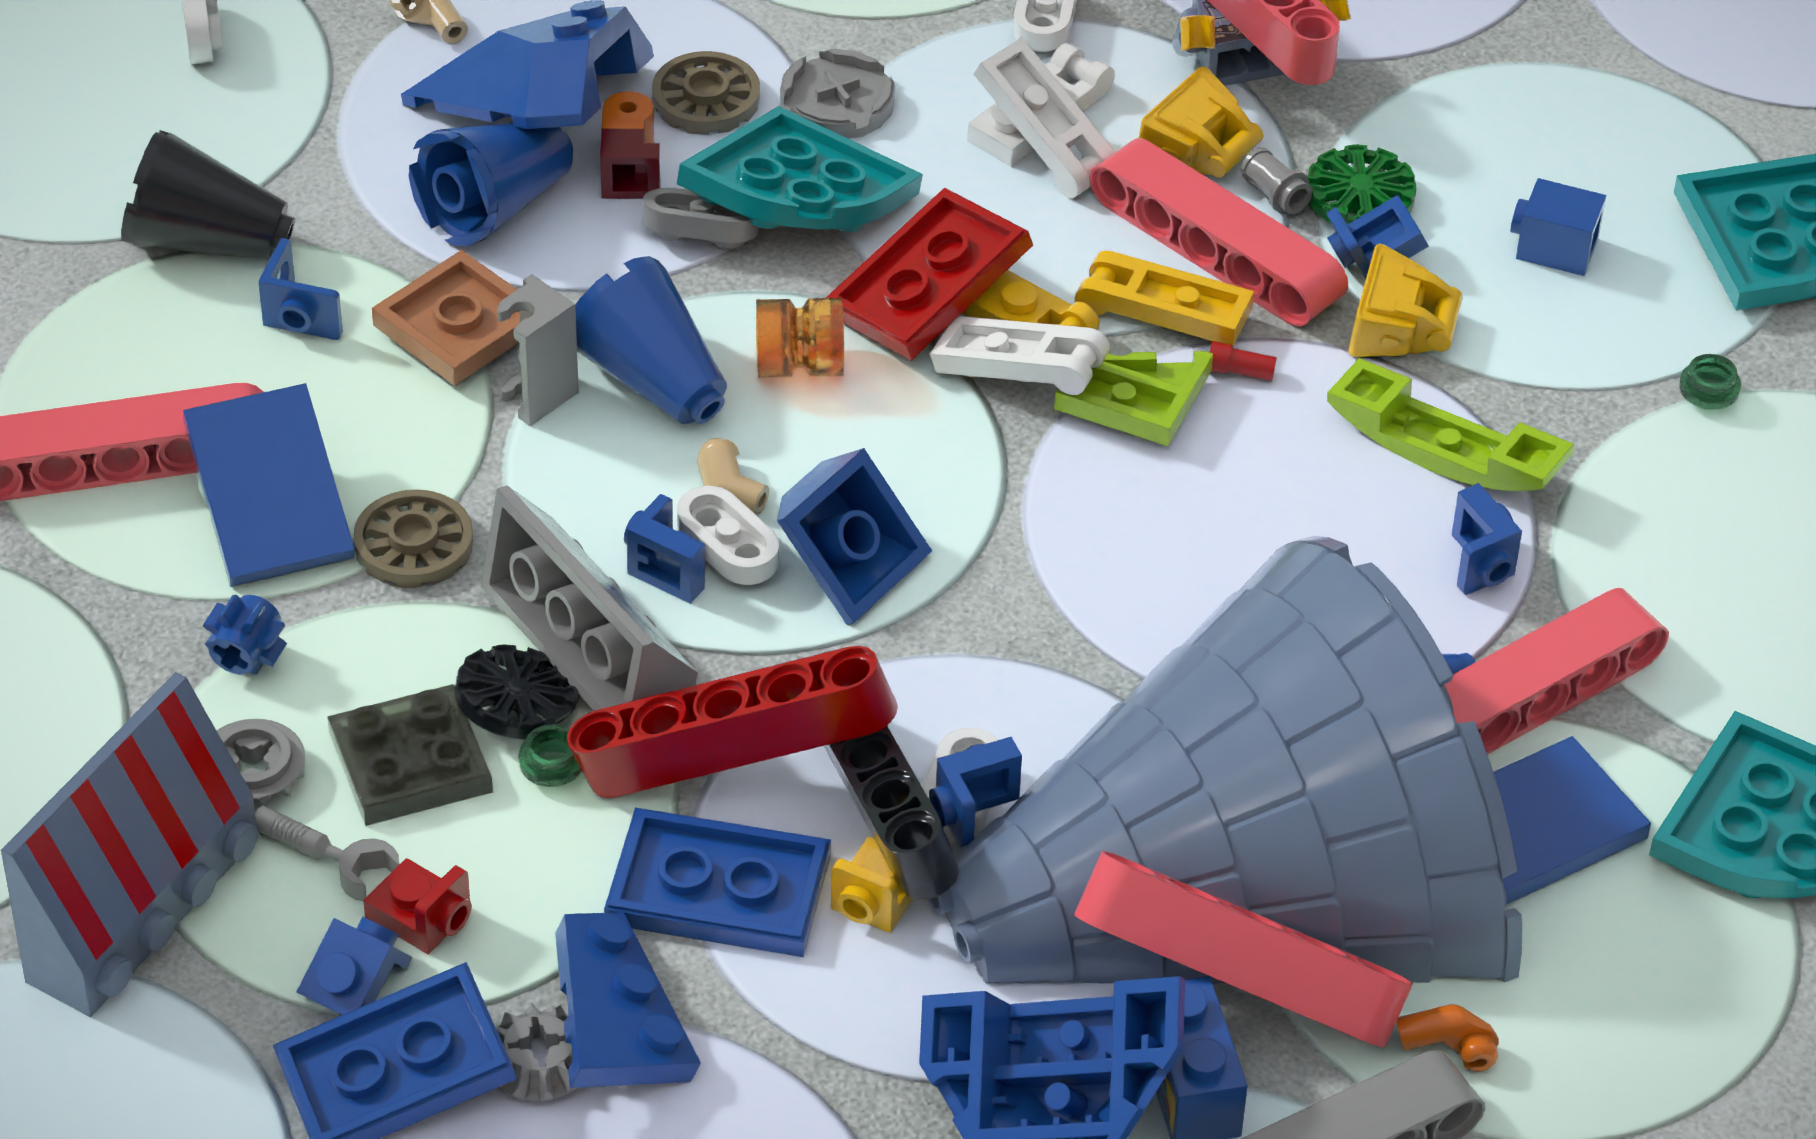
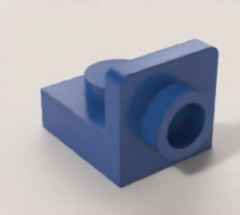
M659 494L644 511H637L626 526L623 539L627 545V574L691 604L705 589V544L693 539L685 532L673 529V499Z

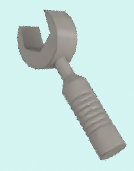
M263 805L255 812L258 832L314 859L328 857L338 862L341 886L345 893L355 900L363 901L367 897L366 885L359 879L363 870L387 868L392 872L399 865V854L386 841L375 838L361 839L351 843L342 850L333 846L326 834Z

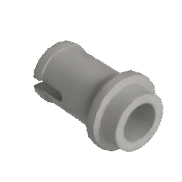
M1266 148L1253 150L1243 160L1240 171L1243 173L1241 175L1242 178L1269 198V203L1275 211L1297 214L1310 202L1312 188L1309 185L1307 175L1299 170L1291 171Z

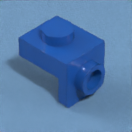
M1396 195L1348 225L1336 207L1326 213L1337 231L1327 237L1329 243L1344 268L1356 263L1365 280L1373 251L1377 244H1384L1407 258H1411L1429 247L1399 195Z
M1479 483L1458 491L1451 535L1462 547L1457 587L1464 595H1468L1487 586H1497L1510 576L1515 575L1522 530L1513 521L1508 509L1503 504L1497 503Z
M1012 736L987 744H976L964 751L937 758L936 787L929 790V800L937 812L942 826L949 827L960 848L974 840L975 812L1020 798L1022 754Z
M365 917L361 918L357 928L333 918L296 993L344 1015L376 1001L393 965L396 964L407 970L413 957L393 947L399 934Z

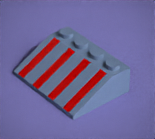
M175 672L1 849L25 983L90 1018L109 997L114 998L124 990L135 969L151 952H157L167 944L178 923L194 906L199 907L209 899L216 883L235 862H242L250 855L258 839L253 794L187 677Z

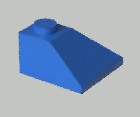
M865 448L821 461L781 498L777 517L778 524L846 625L857 621L932 552V549Z

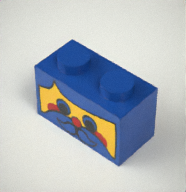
M1206 976L1185 980L1183 1051L1156 1092L1170 1139H1231L1241 1137L1248 1085L1211 977Z

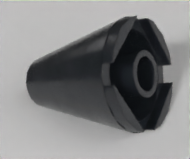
M159 130V133L155 132L152 135L136 171L133 183L137 184L133 204L129 202L126 204L121 227V241L139 247L270 259L280 239L291 238L295 217L286 215L288 209L286 201L175 134Z

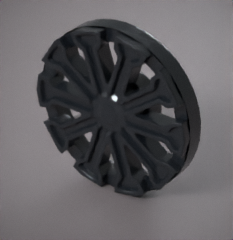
M507 644L492 646L490 651H484L481 648L467 656L464 664L458 669L454 687L456 703L470 721L491 733L514 739H538L561 731L572 720L578 700L577 688L567 682L568 678L559 673L556 665L552 666L545 653L528 647L527 652L517 650L516 645ZM489 706L490 708H488L486 711L483 709L484 707Z

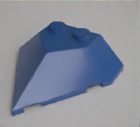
M602 0L584 1L572 5L570 11L495 32L401 93L402 105L416 108L423 104L433 103L436 112L488 122L512 117L513 125L524 129L581 126L601 109L596 76L638 73L654 57L653 48L626 6L606 8L605 2Z
M1175 976L1114 981V994L1111 997L1009 1004L987 991L922 995L919 1064L931 1085L939 1089L954 1115L952 1121L963 1139H1127L1183 1051L1185 979Z

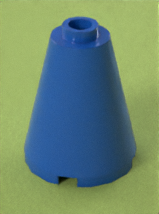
M509 123L440 129L428 133L416 141L413 150L420 149L417 162L409 165L408 177L413 199L431 229L440 226L446 233L453 236L445 239L451 245L468 247L486 239L564 177L572 167L573 145L567 133L560 127L524 129Z
M650 256L633 258L623 263L630 272L622 275L615 281L606 273L579 298L575 305L577 352L681 424L693 422L702 424L712 419L725 403L723 396L727 389V382L666 268L659 260Z

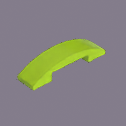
M1358 358L1327 392V402L1353 426L1381 446L1433 473L1470 485L1479 483L1484 488L1505 491L1543 489L1574 453V443L1519 422L1508 435H1504L1412 398L1411 378Z

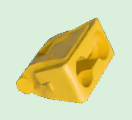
M1199 67L1143 117L1138 138L1153 143L1202 175H1213L1221 178L1263 140L1264 135L1262 129L1257 124L1250 122L1239 106L1238 100L1210 69Z
M1377 244L1373 251L1348 348L1349 354L1354 357L1398 356L1408 353L1418 354L1431 350L1439 352L1448 350L1452 343L1463 294L1459 289L1450 287L1436 274L1429 272L1420 264L1384 244Z

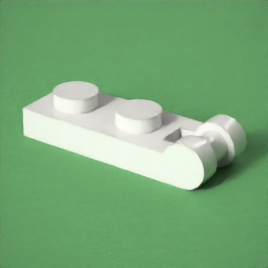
M1021 37L982 61L973 75L1053 172V179L1058 190L1068 198H1075L1089 189L1091 170L1113 155L1115 151L1027 42ZM1076 146L1082 154L1081 160L1076 158L1069 149L1070 147Z
M1070 43L1060 45L1054 52L1050 62L1045 65L1083 112L1109 91L1115 79V70L1099 60L1091 63L1084 59V52ZM1071 79L1078 81L1074 85L1068 83ZM994 103L968 123L967 141L1010 167L1034 150L997 103Z
M958 316L948 326L930 352V357L936 373L1055 384L1059 390L1066 394L1079 395L1084 391L1093 376L1091 368L1100 366L1109 353L1110 343L1103 333L1087 327Z

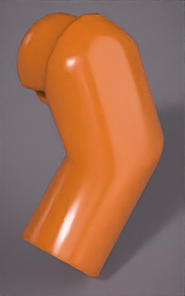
M1449 1004L1398 1017L1397 1027L1405 1051L1443 1042L1460 1054L1463 1064L1467 1069L1478 1072L1491 1068L1498 1059L1497 1046L1499 1045V1038L1493 1027L1462 1006Z

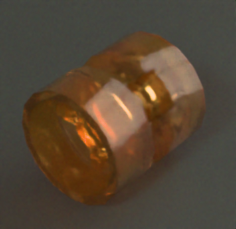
M808 298L802 308H796L790 299H756L758 378L792 377L797 368H804L809 377L844 376L842 298Z

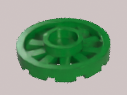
M1359 144L1347 145L1344 147V150L1339 151L1333 148L1319 155L1317 162L1309 167L1307 177L1312 188V197L1309 205L1321 218L1329 223L1331 221L1326 213L1336 207L1348 225L1396 195H1399L1410 213L1414 207L1416 197L1415 175L1410 165L1406 162L1401 163L1398 161V155L1379 147L1376 151L1367 149L1368 145ZM1348 211L1356 213L1357 215H1350L1348 214Z

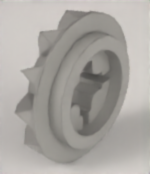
M244 719L229 723L217 730L253 794V800L258 799L264 806L267 807L272 795L290 796L294 781L304 777V746L297 734L287 726L267 719ZM264 760L265 771H259L251 767L241 772L240 761H247L254 765Z
M531 1002L524 1014L515 1016L507 1012L504 1013L501 1024L496 1030L517 1079L498 1087L501 1091L517 1099L541 1102L564 1097L578 1089L570 1088L568 1069L573 1061L571 1044L565 1043L564 1022L567 1015L561 1005L557 1006L553 1011L547 1012L539 1011ZM535 1038L544 1040L545 1046L548 1049V1056L545 1057L546 1066L544 1067L539 1066L538 1058H535L534 1053L530 1050L531 1042Z

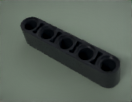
M888 726L870 735L825 745L824 748L901 890L907 896L915 899H930L940 896L949 890L956 882L959 874L956 859L937 812Z

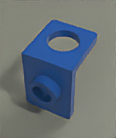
M281 238L258 281L263 325L338 340L343 332L340 294L336 290L294 282L295 274L291 240Z

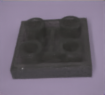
M454 684L424 690L416 694L327 716L329 734L365 826L493 792L491 773L470 722L456 703Z

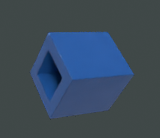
M1537 178L1529 200L1519 198L1514 210L1510 232L1519 235L1516 259L1585 276L1599 240L1607 195Z

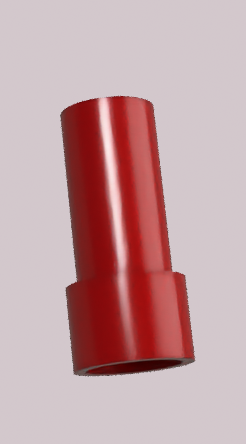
M1212 341L1209 352L1213 353L1211 372L1226 375L1227 372L1272 381L1277 357L1235 349L1231 344Z

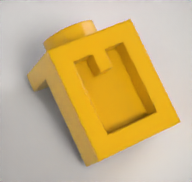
M871 837L866 838L851 862L839 858L831 869V909L842 913L856 923L869 924L891 933L914 899L907 896L901 890L878 845Z

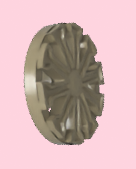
M715 51L691 52L671 59L657 71L652 83V100L656 112H659L661 118L671 127L676 129L679 126L686 128V132L691 134L709 135V131L718 130V133L730 132L738 128L739 123L742 121L748 122L757 112L760 100V81L754 69L735 56Z
M419 489L398 491L375 500L363 510L354 527V547L357 560L366 568L367 574L384 584L386 581L395 582V586L403 588L421 587V583L431 582L432 585H435L453 577L456 569L462 568L467 564L473 545L472 522L466 510L458 502L446 495ZM408 506V510L399 511V507ZM431 507L438 508L432 515L428 513ZM377 518H379L380 520H386L388 524L377 522L375 520ZM455 522H457L456 524H452V525H447V526H445L447 523H455ZM402 561H404V563H403V568L396 567V566H398ZM418 561L425 567L417 568Z

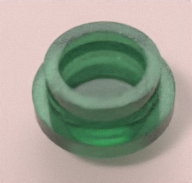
M1702 354L1693 358L1690 364L1683 369L1680 376L1679 389L1683 397L1695 406L1710 410L1722 409L1732 405L1738 399L1741 390V380L1737 374V368L1731 360L1718 354Z
M554 724L543 725L528 734L518 754L519 768L526 779L540 786L556 787L572 782L581 774L582 771L568 746V728Z

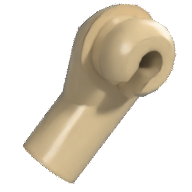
M390 0L391 6L400 18L406 22L434 26L443 41L448 44L460 42L468 32V26L450 0Z
M712 438L702 445L697 457L703 486L724 488L735 495L754 514H760L769 498V486L740 475L736 458L740 454L737 446L732 441L722 438Z

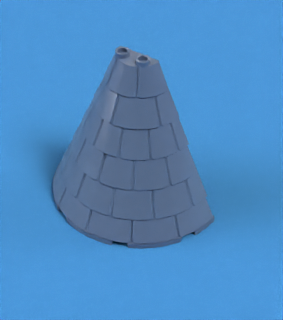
M1323 536L1302 538L1289 542L1277 549L1239 591L1228 596L1181 646L1173 649L1122 702L1112 706L1063 759L1054 762L1002 817L993 819L974 837V840L955 856L959 870L956 882L940 896L928 899L933 911L937 915L945 914L952 925L954 941L962 960L966 964L974 963L985 983H1114V981L1175 976L1188 980L1208 976L1095 928L1074 915L1101 851L1111 852L1384 967L1411 982L1430 983L1432 977L1498 979L1505 983L1519 977L1522 955V914L1515 908L1505 910L1507 900L1502 879L1517 871L1510 830L1492 766L1476 723L1471 721L1457 724L1454 717L1452 702L1444 686L1452 680L1453 674L1434 639L1415 610L1386 575L1372 562L1354 567L1349 555L1348 545L1333 538ZM1211 977L1212 983H1225Z

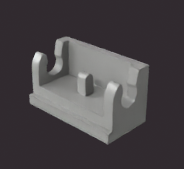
M533 274L525 278L523 286L504 298L497 307V320L500 322L510 319L511 315L519 311L520 323L513 330L514 339L520 344L518 361L521 363V371L510 377L503 384L502 400L505 402L509 401L522 391L523 404L518 409V418L528 426H532L579 393L575 303Z

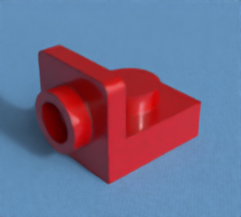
M405 858L363 899L365 918L399 934V938L429 955L447 936L457 934L464 927L470 916L472 904L470 902L468 871L455 865L441 878L412 860Z

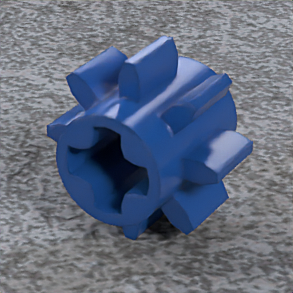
M232 595L226 605L217 602L203 624V627L211 632L205 645L209 650L212 660L219 667L233 674L244 675L251 672L253 675H257L263 664L273 667L287 645L279 637L285 627L284 622L281 621L280 613L273 604L256 595H244L242 597Z

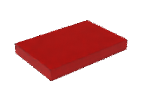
M944 187L823 300L828 315L912 361L1034 245L1028 230Z

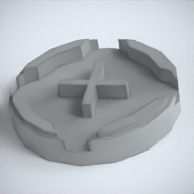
M830 49L820 51L819 58L806 62L805 56L794 61L783 74L780 87V105L782 108L848 139L863 137L881 128L892 115L895 100V84L892 77L889 78L884 73V66L875 58L851 50Z

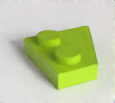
M1193 351L1192 362L1157 363L1156 352H1131L1122 356L1108 353L1100 366L1091 368L1093 376L1082 393L1070 395L1057 388L1054 410L1169 446L1212 371L1213 353Z

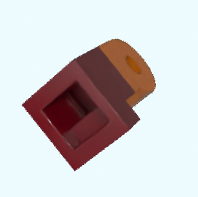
M618 92L607 98L603 104L600 148L601 199H643L646 193L661 187L660 143L654 142V106L646 95L639 92Z

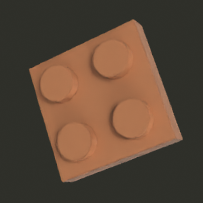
M460 250L372 307L373 326L455 386L519 343L514 339L513 330L520 323L519 311L512 314L510 319L502 322L497 320V307L499 303L517 289L469 254Z

